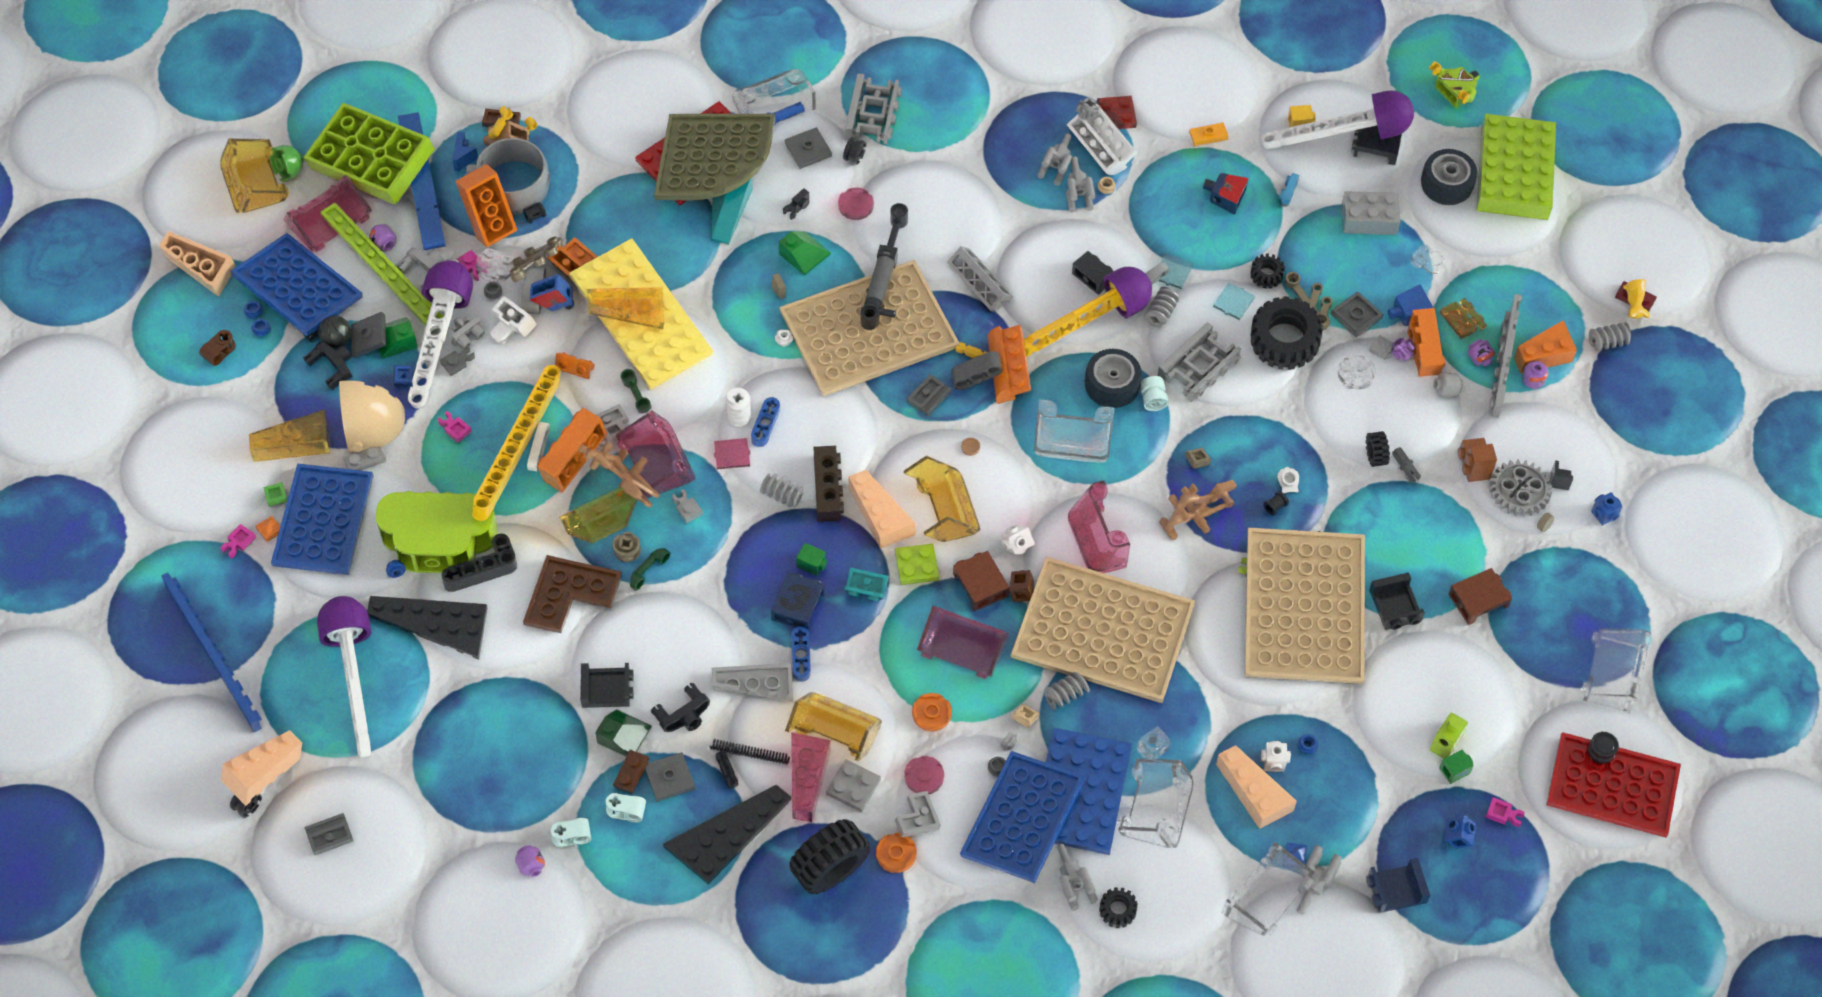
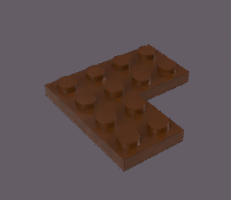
M546 555L523 624L562 634L573 600L611 609L622 572Z

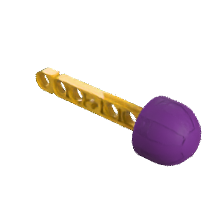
M1130 266L1119 268L1104 276L1103 283L1106 293L1030 334L1027 338H1023L1026 357L1115 308L1126 319L1140 312L1147 306L1152 295V284L1149 277L1142 270ZM1087 312V314L1083 318H1080L1082 314ZM1055 330L1051 336H1048L1050 332ZM1039 339L1036 344L1032 345L1035 340Z

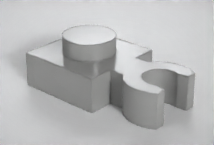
M681 490V498H677L675 494H672L673 502L677 504L676 510L686 524L703 515L702 509L694 498L687 499L685 490Z

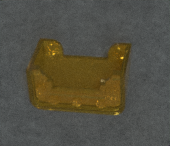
M228 138L220 159V167L236 213H246L284 202L289 196V189L285 184H277L270 163V155H273V151H270L273 148L270 139Z

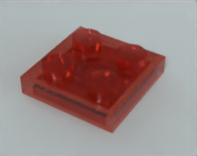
M1132 96L1097 98L1096 103L1118 129L1137 127Z

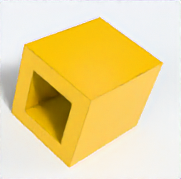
M1311 105L1290 106L1288 113L1290 127L1316 121L1315 112H1312Z

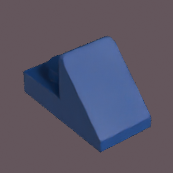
M457 132L453 155L455 171L463 169L478 159L477 148L469 147V140L466 139L465 132Z

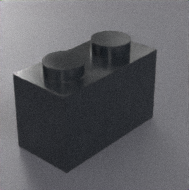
M1089 251L1078 258L1072 267V274L1098 295L1105 290L1103 277L1113 272L1110 266L1105 265L1098 256L1093 255Z

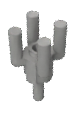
M1065 134L1061 144L1048 148L1037 174L1038 178L1043 179L1049 166L1058 169L1054 184L1057 186L1061 184L1072 158L1070 150L1067 148L1072 138L1071 134Z
M1073 156L1071 158L1073 172L1068 175L1069 189L1066 191L1069 211L1074 212L1076 210L1075 200L1078 199L1077 196L1084 195L1086 209L1092 211L1094 209L1092 200L1095 199L1092 178H1086V173L1079 169L1078 158Z
M1059 844L1057 850L1064 864L1059 869L1061 873L1060 882L1071 911L1079 909L1073 890H1078L1083 886L1090 903H1096L1098 901L1095 893L1096 890L1087 869L1080 867L1078 861H1071L1065 845Z
M1315 845L1304 868V875L1306 877L1302 887L1306 889V892L1296 910L1301 914L1305 913L1313 894L1320 895L1324 886L1329 887L1332 884L1342 863V857L1334 854L1327 870L1317 866L1323 855V848Z

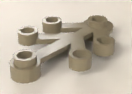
M551 237L547 240L546 245L537 249L529 247L524 250L526 258L517 257L513 259L511 263L514 268L509 271L512 281L518 282L525 278L524 270L533 263L536 267L543 265L546 262L545 253H547L548 257L557 254V248L559 246L563 247L562 238Z
M1296 272L1288 273L1285 279L1286 286L1293 289L1302 302L1306 301L1310 304V308H1315L1318 297L1323 291L1322 284H1313L1312 295L1309 299L1299 285L1300 275ZM1328 296L1322 298L1320 313L1317 311V315L1322 320L1323 330H1326L1330 325L1327 312L1331 308L1333 300Z

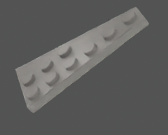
M1518 294L1514 295L1510 310L1505 312L1504 322H1502L1500 328L1502 335L1499 338L1498 347L1500 349L1496 357V363H1499V366L1494 371V378H1497V380L1493 382L1491 393L1495 394L1494 398L1491 397L1489 408L1492 409L1491 416L1498 418L1503 407L1506 385L1504 384H1506L1509 373L1508 366L1512 356L1516 334L1515 328L1519 317L1518 308L1522 300V295Z

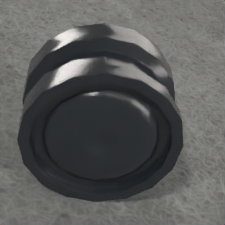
M851 137L845 146L843 160H850L853 164L858 165L860 163L858 160L862 159L866 150H864V147L867 146V143Z
M1598 732L1593 735L1588 745V754L1597 763H1609L1614 759L1619 749V742L1609 732Z
M234 794L230 801V808L234 811L237 810L241 817L247 818L249 817L248 813L253 814L259 807L257 803L262 801L261 794L255 795L251 802L245 806Z

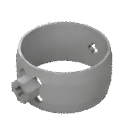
M506 138L487 146L479 155L476 165H467L466 175L485 164L494 169L501 164L515 161L529 163L537 167L542 173L535 183L519 191L504 192L512 215L523 214L524 208L529 209L535 206L537 202L542 203L549 189L550 172L548 171L547 161L543 153L536 145L524 139Z

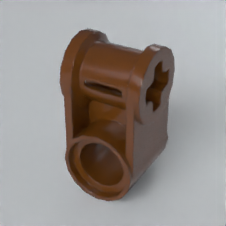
M228 330L219 331L201 347L199 354L213 366L219 365L236 348L232 333Z

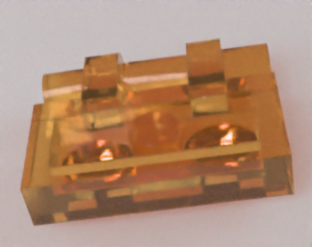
M1466 298L1460 301L1462 306L1455 301L1440 310V314L1460 339L1477 331L1476 325L1481 330L1487 326L1483 316L1475 311V306L1468 302Z

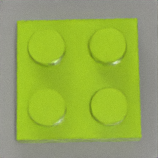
M933 543L895 548L900 585L939 581Z

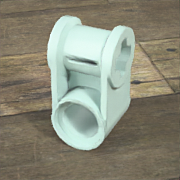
M613 793L606 798V813L613 819L628 820L636 823L641 822L646 800L639 796Z
M586 818L557 822L551 827L552 843L556 847L586 844L592 839L589 821Z

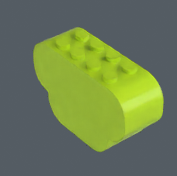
M412 491L393 492L384 496L379 501L376 509V522L382 543L389 550L396 552L398 560L404 563L407 571L414 573H442L448 567L475 559L476 554L484 553L493 547L492 539L498 533V526L494 509L489 518L484 521H478L473 518L472 507L476 494L468 492L463 494L451 492L433 493L429 491L424 493Z

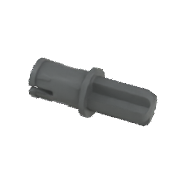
M1401 447L1394 449L1392 455L1400 465V470L1405 472L1411 483L1416 482L1412 474L1419 480L1421 475L1414 467L1413 460L1408 458Z

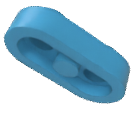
M1292 173L1291 176H1287L1285 186L1287 187L1282 189L1279 197L1282 200L1281 204L1289 206L1300 175Z

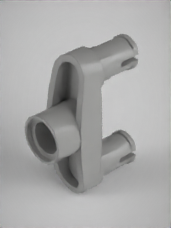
M411 248L406 252V256L395 266L404 274L410 266L418 263L428 272L433 265L444 261V259L435 249L425 254L416 248Z

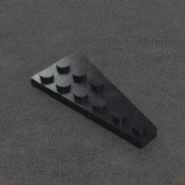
M370 596L367 609L370 618L388 625H395L403 631L413 632L421 638L444 647L449 646L456 649L457 652L467 653L479 660L488 609L487 604Z
M774 785L665 842L663 847L709 885L791 801V796L778 785Z

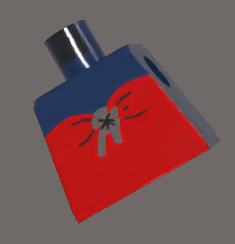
M1220 173L1216 182L1206 179L1203 189L1211 191V203L1232 214H1236L1247 190L1249 178Z

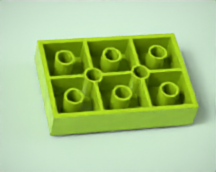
M343 102L303 158L311 170L396 205L435 148L427 136Z
M1485 114L1481 126L1476 211L1549 220L1553 208L1556 122Z

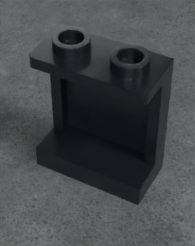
M1377 125L1355 130L1354 136H1357V139H1353L1351 147L1354 150V157H1357L1360 151L1390 157L1388 164H1396L1402 134L1381 140Z
M1409 572L1374 580L1371 583L1369 591L1385 630H1396L1409 624L1416 625L1424 617L1425 612L1423 609H1419L1410 587L1411 577Z
M581 663L580 700L582 708L630 706V699H634V689L630 687V681H634V670L630 669L629 663H625L624 668L590 669L589 663Z

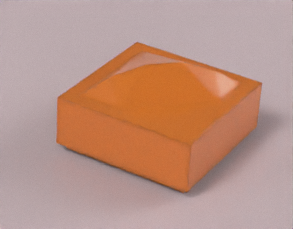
M270 516L257 524L256 529L265 541L268 542L278 536L280 525L273 516Z

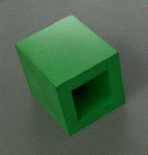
M807 543L803 545L796 557L797 568L815 576H818L821 570L824 571L828 563L825 551Z
M1462 749L1444 758L1439 769L1448 782L1452 784L1469 775L1474 765L1472 758L1468 754L1466 755Z

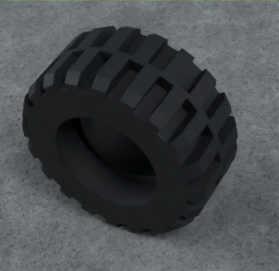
M1284 296L1283 299L1279 297L1273 298V302L1267 301L1263 307H1259L1253 317L1250 334L1251 346L1254 353L1259 355V359L1262 362L1267 361L1268 366H1278V369L1282 370L1284 367H1287L1288 370L1295 369V366L1300 368L1305 366V361L1307 363L1312 361L1313 356H1316L1319 351L1323 332L1321 317L1317 315L1314 307L1310 308L1309 303L1306 301L1301 302L1296 297L1289 299V296ZM1279 324H1290L1297 327L1304 336L1295 342H1281L1275 339L1269 330Z
M847 819L837 820L835 823H830L825 828L818 830L816 834L810 836L795 851V855L791 857L790 870L808 893L820 894L837 886L838 883L843 882L849 875H852L862 865V862L867 859V855L870 853V844L853 821Z

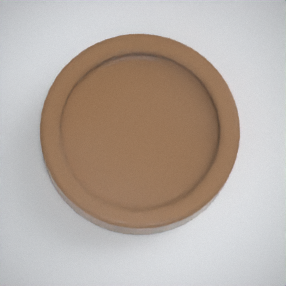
M966 438L962 442L961 449L966 455H976L980 451V442L975 438Z

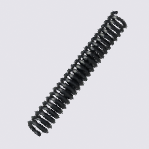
M714 739L713 745L710 746L711 750L726 751V753L754 757V759L760 758V760L773 761V763L779 762V764L785 763L787 765L790 757L787 759V753L784 758V752L781 757V752H779L778 756V751L776 755L775 751H773L771 757L772 750H770L768 756L769 750H767L765 755L766 749L763 750L761 748L759 754V747L757 748V753L756 747H754L752 754L753 746L750 750V746L747 749V745L744 748L743 744L740 751L741 744L738 745L734 742L732 743V748L731 742H729L727 750L728 741L724 749L725 740L723 741L722 748V740L719 743V739H717V742Z

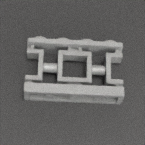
M857 74L845 126V140H849L853 136L859 139L860 133L877 135V142L882 140L887 145L888 139H892L893 128H891V125H895L896 121L894 111H898L899 107L897 97H901L902 87H899V80H895V83L889 80L888 86L884 87L871 85L870 77L864 79V74ZM864 87H866V93H867V94H874V95H873V96L864 95L863 101H861ZM891 91H893L890 105H888V98H882L880 96L890 97ZM872 105L883 107L882 113L875 114L865 112L866 106ZM860 114V121L867 122V124L858 123L855 129L857 116ZM885 118H887L884 133H882V126L874 124H884Z
M1207 322L1159 366L1157 376L1163 378V380L1166 379L1168 383L1176 378L1186 386L1183 395L1189 396L1188 400L1193 402L1196 398L1199 399L1203 395L1205 389L1211 388L1219 376H1224L1232 364L1236 365L1239 362L1241 348L1239 346L1235 348V345L1232 343L1226 349L1215 341L1218 337V332L1216 330L1213 331V326ZM1206 342V345L1209 346L1211 349L1207 351L1201 345H1203ZM1217 353L1224 358L1220 363V360L1215 357ZM1198 356H1201L1210 363L1203 371L1191 363ZM1181 364L1187 370L1185 373L1177 369ZM1192 376H1195L1198 380H1200V382L1197 385H1195V382L1190 379Z

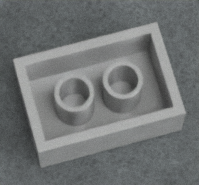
M1344 191L1341 204L1343 233L1398 234L1401 223L1399 193Z

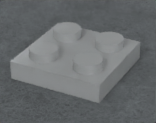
M845 759L828 787L826 795L862 812L880 783L881 776Z

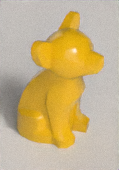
M1645 279L1632 280L1623 286V289L1627 291L1628 302L1631 306L1628 311L1629 318L1640 319L1643 316L1646 318L1650 317L1649 312L1641 306L1645 295V284L1647 283Z

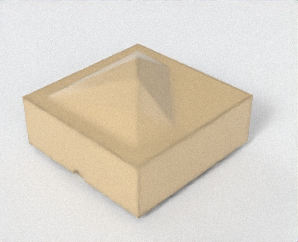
M1022 704L1013 713L1012 719L1029 728L1038 719L1039 713Z

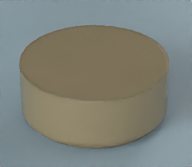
M1545 513L1538 521L1537 528L1542 532L1547 531L1555 517L1550 513Z

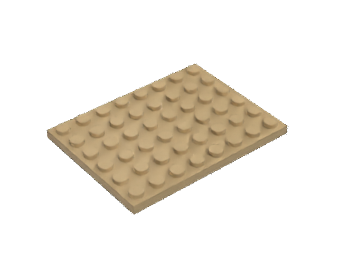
M915 260L895 266V269L893 268L882 308L895 310L896 315L894 318L880 315L879 325L873 330L864 329L860 321V310L864 306L872 275L779 307L780 313L789 331H791L793 339L822 397L954 350L956 346L960 345Z
M1248 528L1244 677L1364 684L1365 535Z
M1046 556L1014 644L1011 658L1070 676L1073 672H1078L1086 681L1163 704L1195 600Z

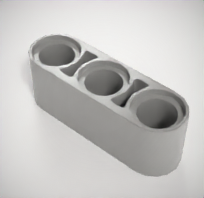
M529 266L525 272L526 277L524 278L520 308L527 313L540 314L541 306L529 300L532 283L546 278V267Z

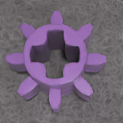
M1399 338L1392 344L1394 349L1391 351L1397 360L1402 358L1403 361H1406L1414 355L1413 349L1415 347L1409 338L1406 341L1404 338Z

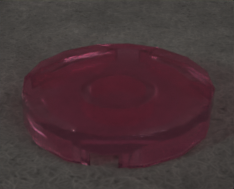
M862 188L847 189L846 192L840 194L838 199L840 213L851 220H861L868 217L874 208L872 195Z
M930 756L912 759L906 765L904 771L905 783L914 793L928 791V794H932L938 791L943 784L945 776L941 763Z

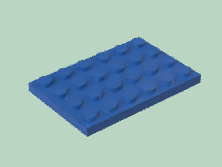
M288 233L231 270V276L305 336H309L319 329L320 323L326 317L339 315L363 298V293Z
M297 463L271 565L274 567L349 575L374 477L373 472Z
M1053 727L1046 763L1084 775L1085 781L1054 844H1064L1068 847L1110 855L1132 743Z
M1011 751L960 852L961 857L1035 883L1085 781L1084 775Z

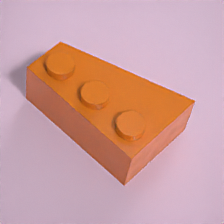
M1435 308L1413 310L1407 333L1415 347L1413 349V356L1419 377L1439 375L1443 367H1445V357L1442 356Z
M1564 320L1518 346L1514 360L1520 374L1523 373L1526 365L1532 361H1539L1545 364L1547 368L1573 362L1577 349Z

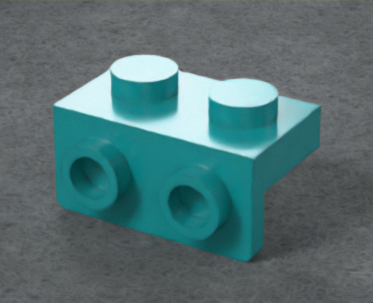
M850 567L844 590L849 591L848 595L859 597L860 594L868 595L867 599L878 601L879 598L884 599L889 576Z

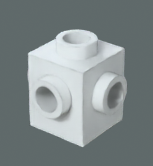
M1021 524L1011 526L1006 529V532L1001 534L1003 548L1015 555L1024 553L1027 548L1035 544L1029 528Z
M1279 741L1267 742L1265 750H1261V762H1264V771H1285L1286 764L1290 763L1291 758L1290 751H1287V743Z

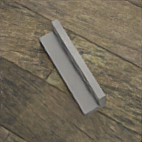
M960 246L947 263L990 311L994 312L1002 301L1010 302L1013 295L970 248ZM959 256L963 259V267H957L954 263ZM967 269L974 271V279L967 278ZM978 281L985 283V291L978 290ZM992 293L998 297L993 304L989 302V294Z

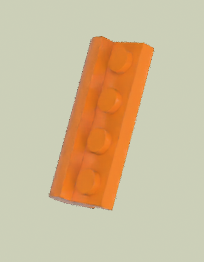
M574 237L564 247L559 246L557 248L558 253L547 257V259L571 279L570 272L598 256Z
M1017 325L1003 330L998 326L992 329L987 335L989 352L995 351L1000 354L1002 372L993 377L996 401L1000 404L1015 400V395L1031 391L1021 326Z

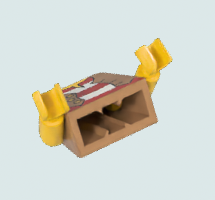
M502 106L499 109L502 117L498 118L495 125L488 127V135L483 137V142L486 146L506 138H519L529 141V131L537 128V122L532 117H528L524 121L527 125L525 128L511 121H506L511 119L513 114L509 107L506 109L505 106Z

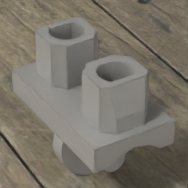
M478 316L471 321L467 318L463 320L460 318L454 319L455 326L452 328L454 334H452L453 340L451 343L454 346L458 344L464 349L472 344V341L468 338L469 335L473 334L476 339L484 336L485 330L481 326V319Z

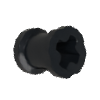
M537 202L535 206L529 209H523V214L529 224L533 223V220L546 217L545 209L540 202Z
M1277 491L1272 499L1264 502L1263 506L1270 515L1275 516L1279 509L1289 504V501L1284 493Z

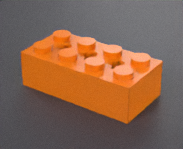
M485 164L455 181L476 238L485 247H489L517 231L498 174L489 165Z
M583 407L574 414L571 423L562 430L559 439L551 444L549 452L538 462L537 468L545 483L562 493L565 491L588 460L584 458L585 455L578 452V449L583 444L591 450H596L607 435L600 417Z

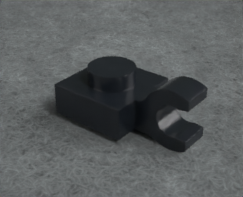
M803 188L792 198V202L784 206L783 214L792 212L790 213V219L793 220L799 211L809 205V191Z

